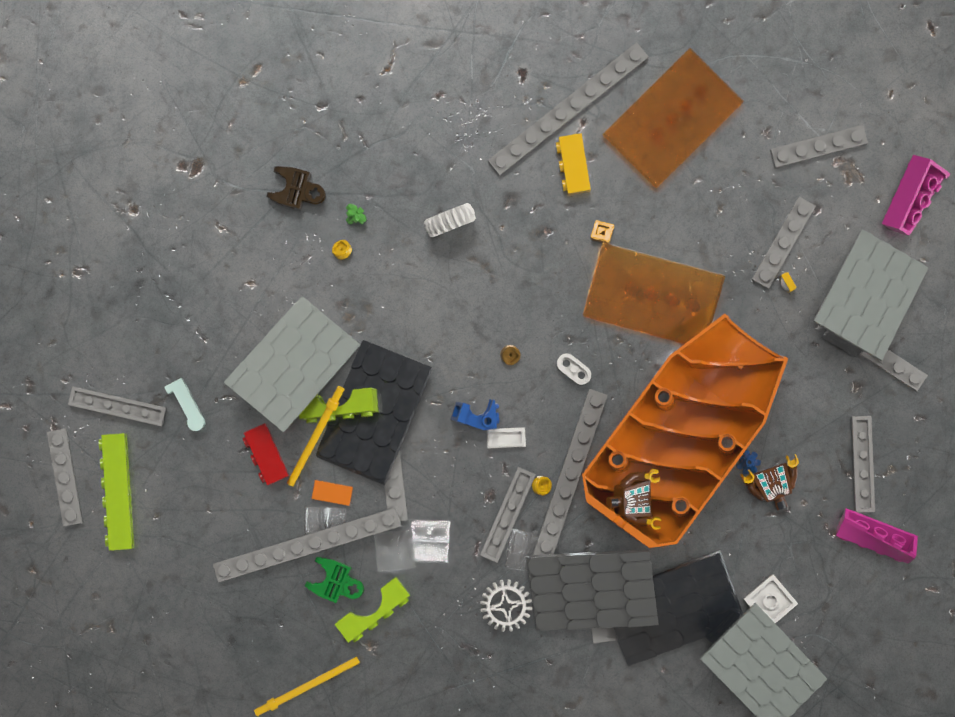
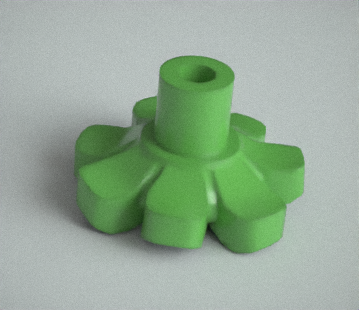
M354 204L346 206L348 210L346 212L348 216L346 219L347 223L360 222L364 224L366 222V216L362 214L364 210L361 207L357 209V206Z

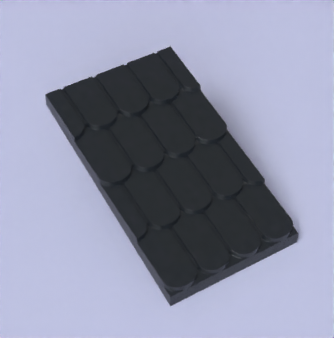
M363 340L343 386L345 390L338 401V407L349 400L354 389L372 387L377 389L379 412L373 413L371 417H361V414L354 415L353 419H343L342 416L336 417L335 421H329L316 453L317 458L385 485L432 372V367Z
M721 550L653 576L659 625L614 627L626 663L630 666L706 638L732 611L742 616L743 612Z

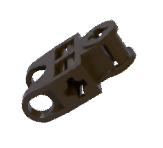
M274 167L273 172L282 175L286 179V187L280 192H267V198L282 206L300 211L303 202L319 205L325 200L326 193L319 184L309 182L310 172L293 167ZM317 190L320 196H316L313 199L311 192L314 193Z

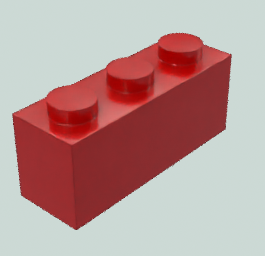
M266 423L244 432L245 437L242 439L246 448H251L253 455H250L253 464L255 466L258 465L261 472L258 475L262 483L266 482L267 485H271L290 476Z

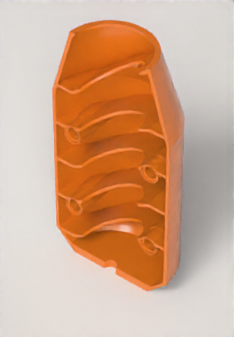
M723 314L667 358L582 474L586 502L648 548L677 544L765 425L788 358L778 355L763 346L739 328L728 315ZM666 393L670 397L667 402H661L659 395ZM730 439L733 441V445L730 448H725L722 446V441ZM617 455L623 457V462L620 465L613 463V458ZM652 469L659 471L658 474H653L652 477H660V481L657 483L650 481L652 517L648 518L659 517L662 521L655 520L653 525L660 526V529L655 530L651 525H633L623 520L621 515L616 514L614 508L609 509L607 507V497L614 496V487L620 484L628 474L646 472L647 474ZM684 501L687 504L684 511L676 509L678 502Z

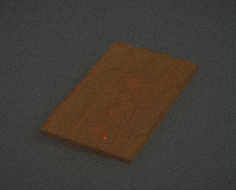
M689 48L602 135L655 188H658L744 100L692 48Z
M603 242L583 315L594 320L685 344L712 323L725 275Z

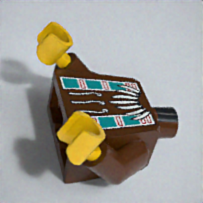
M794 454L795 458L793 460H789L787 455L785 457L787 463H782L754 474L748 469L749 474L746 477L741 473L740 477L745 482L749 493L760 501L770 502L773 500L777 511L787 508L784 496L792 494V490L796 486L798 476L797 465L799 464L797 455Z
M652 469L647 474L646 472L628 474L620 484L614 487V496L607 497V507L609 509L614 508L616 514L621 515L623 520L633 525H651L655 530L660 529V526L653 525L655 520L662 521L659 517L648 518L652 517L650 481L653 483L660 481V477H652L653 474H658L659 471Z

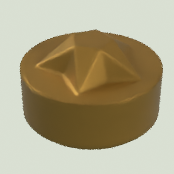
M507 345L501 350L500 356L504 363L514 365L519 361L521 354L514 345Z

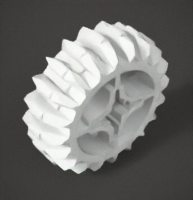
M466 203L430 217L424 221L429 237H435L473 222L476 217L471 204Z
M508 579L507 585H504L503 580H500L501 586L499 587L494 582L493 586L495 589L492 590L490 587H487V591L490 594L483 593L482 595L484 598H487V601H480V604L486 605V608H481V612L487 611L488 613L483 618L487 619L490 617L491 620H489L488 625L495 622L494 629L496 630L499 625H502L501 630L503 632L505 631V626H509V631H513V624L519 629L520 626L517 622L521 621L525 624L526 621L523 619V616L529 618L530 614L525 612L526 610H532V607L526 606V603L532 602L531 599L525 600L529 592L522 594L525 587L521 586L517 589V581L514 583V586H510V579ZM506 590L516 592L521 600H510ZM498 591H501V601L490 606L492 597ZM504 596L508 603L514 604L512 607H509V615H507L505 608L498 607L501 606V603L503 604ZM522 606L519 616L512 620V609ZM491 611L504 612L506 621L497 619Z

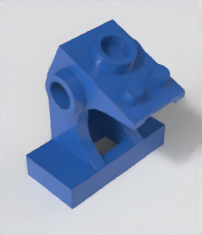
M490 399L485 412L477 416L471 412L469 404L456 402L450 420L481 430L496 429L497 424H499V413L496 412V409H499V404H495V400Z

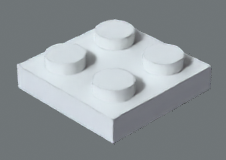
M773 574L744 598V601L750 607L756 603L774 623L778 622L798 604Z

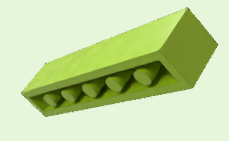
M127 434L101 435V439L98 441L99 450L102 451L103 458H100V469L104 470V477L101 478V487L105 489V497H102L103 508H106L107 515L104 516V527H107L108 535H105V546L109 547V551L134 549Z

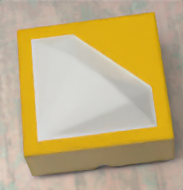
M786 272L779 276L784 290L790 293L796 289V285L789 273Z

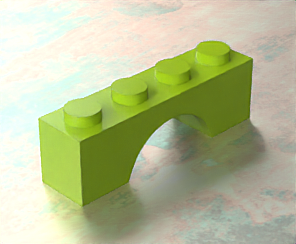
M372 387L354 389L349 400L337 407L328 421H335L336 417L342 416L343 419H353L354 415L361 414V417L373 416V413L379 412L377 389ZM317 395L299 415L300 420L311 424L317 423V419H321L326 409V403L322 396Z
M397 577L381 588L382 602L375 613L368 616H359L349 612L334 624L348 643L351 640L354 643L363 637L362 632L368 628L371 631L378 625L377 620L381 617L384 619L388 618L394 613L392 610L397 605L402 607L409 601L407 597L410 594Z

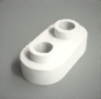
M562 354L558 358V369L576 384L584 385L590 381V369L574 356ZM564 360H568L570 362L569 367L563 366ZM579 372H584L585 377L583 379L578 377Z

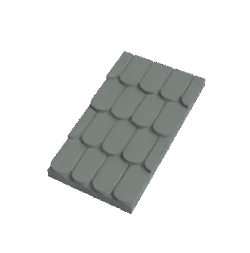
M862 229L813 321L826 329L822 338L854 357L864 351L882 361L928 267Z
M302 296L224 383L282 432H285L356 352L360 344Z
M756 603L742 616L732 611L706 637L712 646L700 657L709 669L756 717L792 716L827 680L821 671Z

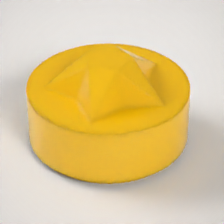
M339 240L332 247V253L340 260L346 259L352 252V247L346 240Z
M537 476L533 480L532 489L535 494L544 496L551 491L552 483L548 477Z

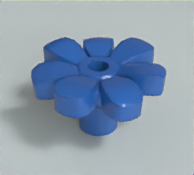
M745 450L743 456L738 460L740 463L736 465L737 469H743L742 472L746 475L749 474L748 469L752 473H756V466L761 464V461L756 459L758 454L756 452L750 454L748 450Z

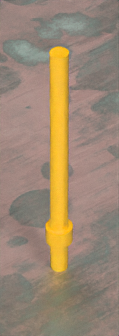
M337 386L332 398L328 399L326 409L287 481L288 485L294 486L331 414L333 411H336L339 405L338 401L345 390L343 387Z
M355 657L275 699L273 697L267 700L266 704L254 709L256 716L279 708V705L360 664V661Z

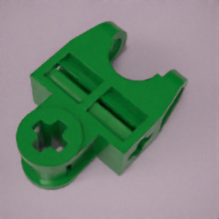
M316 557L315 562L321 564V567L325 569L326 578L321 583L306 581L304 585L306 588L334 603H338L340 595L350 599H357L362 596L364 585L361 581L349 576L352 569L351 566L336 560ZM356 584L359 592L351 594L349 586Z

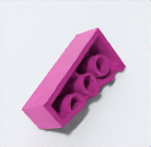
M913 155L882 224L892 231L910 236L922 218L921 212L924 208L930 206L932 202L930 200L935 192H939L942 187L940 185L944 178L947 179L950 173L931 159Z
M845 509L837 526V537L844 541L856 543L862 548L874 550L880 555L892 557L898 562L909 564L915 559L917 555V535L850 509Z

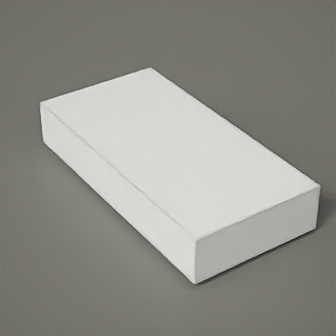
M525 428L487 430V448L526 447Z

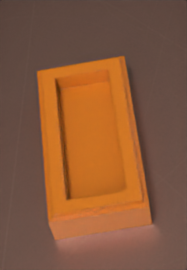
M315 480L312 499L350 506L353 487Z

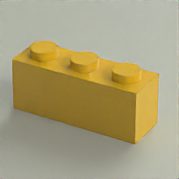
M582 133L559 137V142H555L557 154H561L562 161H558L560 173L564 172L565 180H561L563 191H567V196L590 192L591 188Z

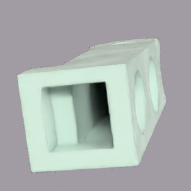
M180 378L165 386L168 394L174 392L188 418V427L193 431H201L205 426V419L184 379Z

